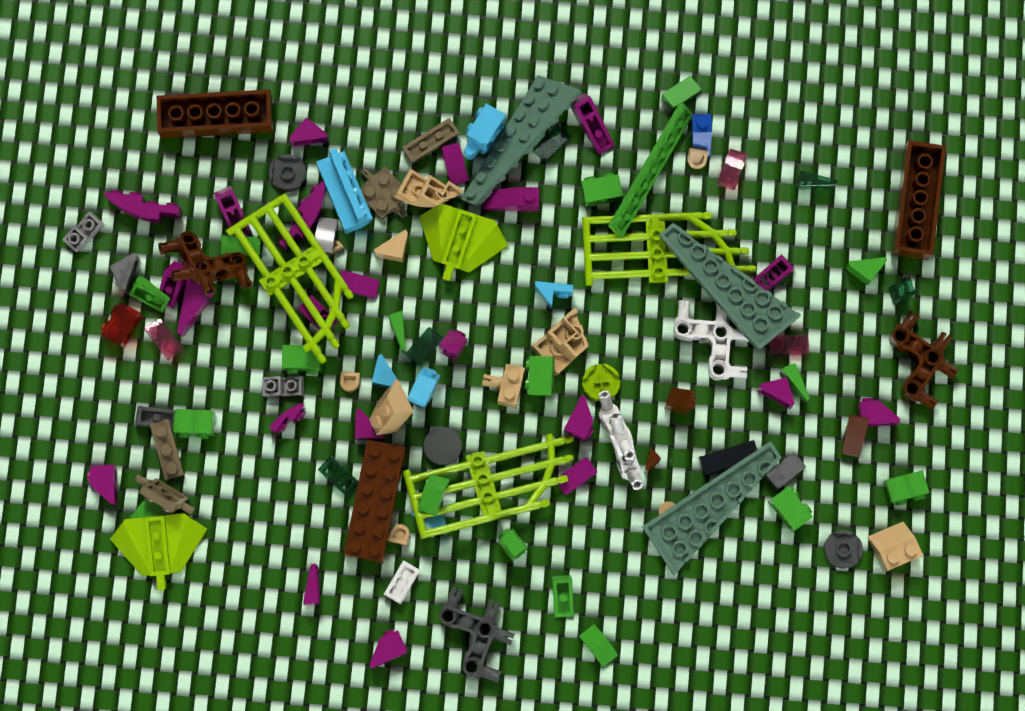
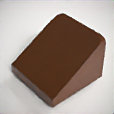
M652 448L649 451L644 470L647 474L661 461V457Z

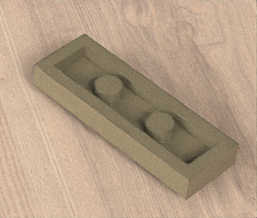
M448 118L403 146L402 150L410 162L414 164L459 136L460 132L451 119Z
M167 419L150 424L165 480L185 475L170 420Z

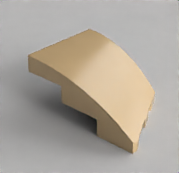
M410 168L394 197L414 206L436 207L460 195L463 190L450 181L445 185L431 175L424 178Z
M576 308L570 311L531 346L532 351L536 355L555 356V376L589 346L583 334V327L579 323Z

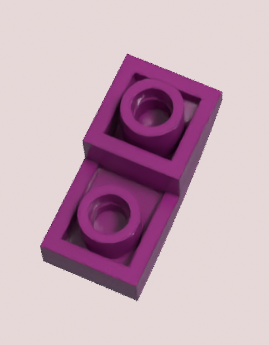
M302 403L291 407L281 414L271 424L269 429L276 435L279 432L282 433L288 426V420L294 424L297 420H302L306 414L304 411L306 407Z

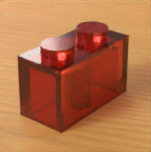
M119 302L118 306L115 305L113 307L109 321L103 324L101 336L125 349L143 315L139 311Z

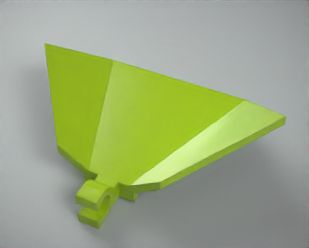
M440 204L419 216L433 261L446 265L442 279L451 281L454 268L470 273L508 247L496 221L477 214Z
M185 513L131 518L123 521L110 540L142 576H156L157 590H166L167 582L165 575L183 570L207 528Z

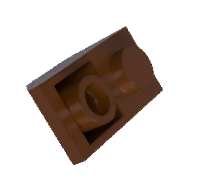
M671 387L664 409L686 416L688 411L692 412L697 400L694 397L695 391Z

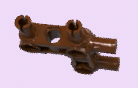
M190 231L183 232L180 237L175 238L173 241L160 242L158 244L161 255L177 252L185 266L182 269L171 270L173 282L189 279L200 284L206 296H209V293L213 295L216 292V288L212 283L216 281L237 278L242 289H245V286L247 289L252 286V281L247 274L246 256L240 252L226 253L223 256L212 258L207 257L201 249V243L196 234Z
M909 311L903 322L896 325L889 336V342L901 353L905 352L914 358L916 362L915 369L912 374L907 376L901 387V395L907 400L920 402L932 411L939 400L924 392V388L935 371H941L952 380L959 371L958 368L946 362L943 351L952 337L948 335L945 338L947 333L941 332L934 345H931L911 331L920 316L915 314L911 320L915 312ZM895 334H901L903 341H898L895 338ZM928 354L935 357V363L928 360ZM908 385H911V386L914 387V389H915V393H914V394H910V393L907 391V386H908Z

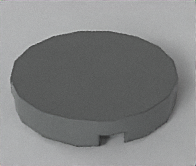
M290 154L279 156L273 160L269 167L271 183L278 190L284 192L299 189L307 176L306 167L297 156Z
M438 427L426 435L424 452L432 463L449 465L454 463L460 456L462 442L459 435L453 429Z
M838 530L828 536L823 550L827 561L836 568L846 569L857 564L862 558L863 545L860 538L852 531Z

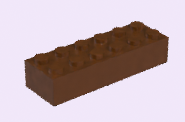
M270 89L156 96L157 132L161 139L274 132L273 102Z
M908 140L904 146L891 255L929 260L933 256L946 152L945 145Z
M367 440L344 550L345 557L384 564L406 447Z

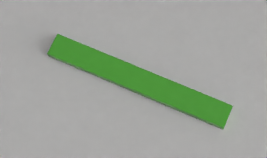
M684 103L678 104L608 225L618 237L623 238L691 120L692 112Z

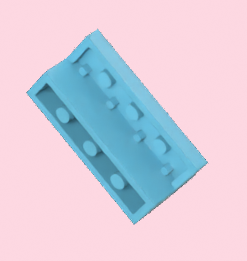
M335 148L329 151L330 157L319 160L316 163L345 234H348L366 226L373 218L345 151L338 153Z

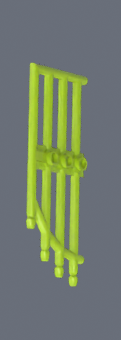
M284 193L228 228L226 232L229 236L233 234L237 236L263 276L259 280L268 296L275 294L306 341V344L302 346L307 353L309 350H312L314 355L317 356L318 361L324 364L326 358L317 343L326 336L332 347L337 349L340 346L330 328L335 318L340 321V324L345 329L350 327L348 320L345 319L344 314L339 308L341 290L348 299H352L354 296L289 197ZM282 203L312 246L303 253L274 211V208ZM266 213L296 256L287 263L257 220ZM249 224H252L279 265V268L269 273L241 230ZM322 262L335 280L333 298L313 269ZM305 273L308 274L331 309L326 321H324L297 280V278ZM289 283H291L320 327V330L313 338L281 291Z
M711 212L635 215L632 222H646V233L624 234L623 238L618 237L616 234L590 235V224H608L614 216L582 217L586 286H592L593 279L649 277V283L668 282V276H690L691 274L686 268L667 269V258H676V256L670 250H666V245L658 237L665 230V221H690L702 231L686 232L692 238H712L719 248L709 250L717 256H725L726 262L731 266H735L732 255L749 254V248H729L721 238L736 236V230H714L701 221V219H711ZM647 240V251L591 254V243ZM648 259V270L592 272V261ZM735 266L743 273L756 272V266Z
M551 433L546 435L545 442L490 456H486L484 451L472 453L466 456L467 462L416 475H411L410 470L403 471L421 539L549 506V499H544L540 502L537 500L547 487L568 481L567 475L551 478L554 467L574 460L573 455L555 458V447L573 442V436L554 439ZM547 449L548 460L495 474L490 473L488 466L490 463ZM546 468L542 481L500 492L495 490L493 483L495 481ZM469 469L472 479L448 485L445 494L474 487L477 498L442 506L439 508L437 516L480 505L482 516L427 530L424 519L434 517V515L418 510L423 492L416 493L414 483L428 480L431 473L443 476ZM534 491L525 505L501 510L500 499Z

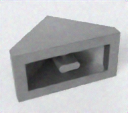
M135 253L109 266L121 289L126 294L130 292L140 260Z

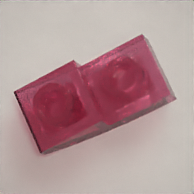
M730 149L721 169L717 185L735 190L748 154Z
M158 318L144 328L167 360H170L184 350L161 318Z
M808 334L778 335L769 342L771 356L810 354Z

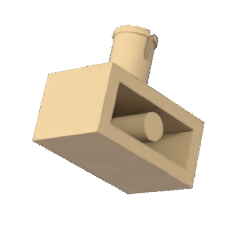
M506 364L504 375L501 378L484 374L482 386L497 388L500 391L497 405L516 409L525 368Z

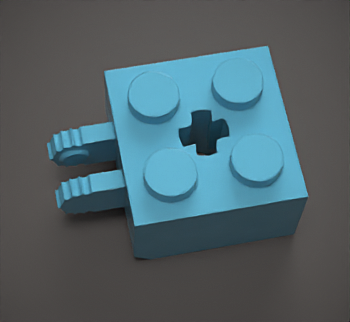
M487 103L483 108L480 107L475 115V122L470 123L465 131L467 133V145L464 149V154L469 160L474 159L478 152L483 155L488 154L506 126V114Z

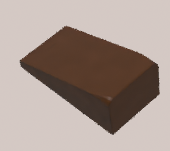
M849 415L841 443L842 454L860 457L869 418Z

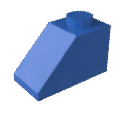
M692 114L690 121L691 148L708 151V157H710L712 140L711 114Z

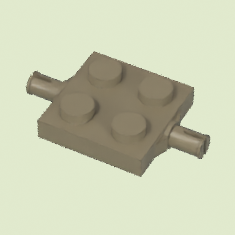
M366 167L360 171V174L367 180L360 188L365 201L383 220L390 213L396 212L401 219H404L408 213L401 207L403 201L394 197L401 183L386 167H383L374 175Z
M140 474L136 476L134 481L142 485L139 493L144 495L147 501L157 503L166 512L173 513L178 509H182L190 515L194 512L195 508L187 504L189 498L157 478L148 480Z

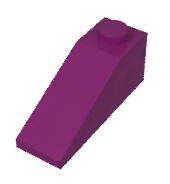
M586 94L577 97L570 104L571 110L597 154H601L615 146L591 97Z
M232 186L214 193L229 228L245 218ZM249 225L241 229L246 237H254Z
M539 187L493 190V193L482 204V211L538 212Z
M189 279L186 282L177 330L178 335L181 337L186 335L209 304L210 298L214 297V294L210 295V293L209 296H206L201 285Z

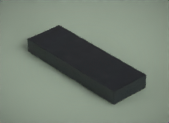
M748 441L700 456L699 461L704 476L729 469L756 451L755 441Z

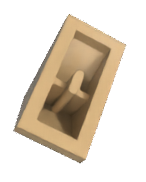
M406 229L374 249L376 257L403 262L408 242V232Z

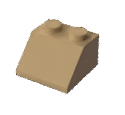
M395 380L379 399L369 420L376 435L396 433L413 413V409L399 380Z
M904 522L868 536V540L883 573L923 556L915 536Z

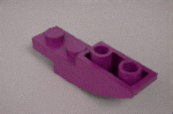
M323 181L319 185H314L309 197L302 199L298 204L299 208L297 210L311 232L321 216L325 203L326 185ZM294 220L291 224L292 228L288 232L294 241L299 238L305 242L307 238ZM281 235L279 245L287 252L290 247Z
M111 190V193L105 192L104 195L116 208L140 220L162 224L163 217L182 218V210L177 204L166 203V205H160L155 201H148L146 203L143 195L138 192L122 194L121 191Z

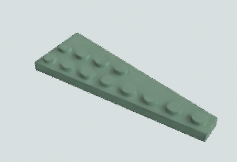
M538 75L461 200L468 205L479 208L493 193L494 187L506 179L505 175L510 169L517 167L521 157L524 154H529L545 136L546 130L553 124H556L559 121L558 117L565 110L568 111L571 108L570 104L577 97H581L583 93L579 89Z
M675 223L659 234L658 237L757 351L761 350L801 317L799 312H795L784 301L781 302L774 297L770 291H766L757 285L756 281L735 266L725 262L721 256L711 252L707 246L697 242Z
M771 441L641 526L673 575L679 571L708 537L726 520L737 505L744 500L747 494L755 488L757 483L782 458Z

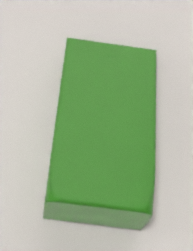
M688 76L663 93L661 99L674 112L679 103H686L702 89L691 76Z
M221 235L220 254L240 252L245 256H249L237 236ZM246 237L258 256H260L261 238Z
M141 275L138 276L129 293L130 296L162 313L170 300L166 294Z
M399 311L389 315L388 318L401 352L405 354L403 312Z
M794 363L781 368L780 373L784 378L787 377L789 385L804 403L807 402L810 397L797 365Z
M552 576L554 618L574 617L572 576Z

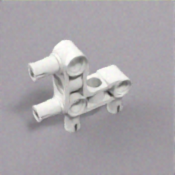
M684 300L678 301V317L674 320L673 334L679 340L690 342L700 340L709 343L711 346V354L708 359V374L710 378L716 381L721 379L727 380L729 377L746 379L747 367L730 366L729 353L730 341H748V339L739 329H734L729 324L727 315L716 304L715 321L694 320L689 318L691 302L686 301L683 308ZM685 326L687 333L682 334L678 332L677 327ZM722 329L725 332V336H717L716 330ZM713 367H720L723 373L721 375L715 374Z
M602 391L599 393L602 407L598 414L602 426L605 428L613 445L618 470L622 479L628 480L634 490H639L643 487V483L639 476L641 469L633 446L632 435L618 407L612 403L609 391Z

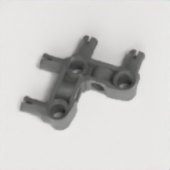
M452 586L447 603L443 604L439 613V619L442 624L449 628L466 631L472 636L473 641L469 652H466L464 657L463 671L468 676L477 679L483 677L498 683L499 678L492 674L500 676L502 671L485 666L484 663L491 641L495 639L511 646L512 640L505 638V636L513 639L515 633L502 630L497 626L495 618L501 603L496 602L492 609L494 601L489 600L484 616H476L459 609L458 605L464 590L458 589L455 596L457 588ZM446 611H451L454 615L453 619L449 622L444 621L442 618ZM487 624L490 626L491 631L488 635L480 633L481 625ZM471 661L475 662L478 666L477 670L473 673L466 670L467 663Z

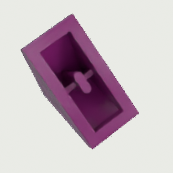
M307 117L289 137L291 146L329 142L327 133Z
M787 377L762 383L757 389L758 392L788 409H791L794 405Z
M358 408L356 410L355 439L362 441H384L386 439L385 435H376L369 418Z

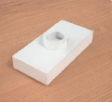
M403 560L384 595L401 604L420 570Z

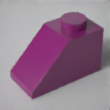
M173 261L164 271L159 289L170 298L167 306L172 309L175 308L187 280L173 282L171 270L185 268L183 264Z
M450 330L439 344L440 353L457 362L468 343L467 338H465L466 335L459 330L455 332Z
M581 395L563 431L583 442L586 438L590 439L595 430L592 428L594 422L585 396Z
M863 398L856 405L857 416L869 418L867 427L891 426L900 423V418L879 400L873 401V398Z
M115 465L90 466V471L87 472L88 483L109 503L118 506L117 467Z
M391 629L382 633L384 637L379 639L369 664L371 669L408 653L398 630L394 632Z

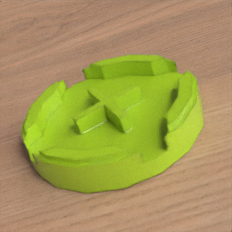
M608 364L592 365L583 376L582 387L584 393L590 399L600 402L599 393L609 391L612 399L620 388L618 372Z

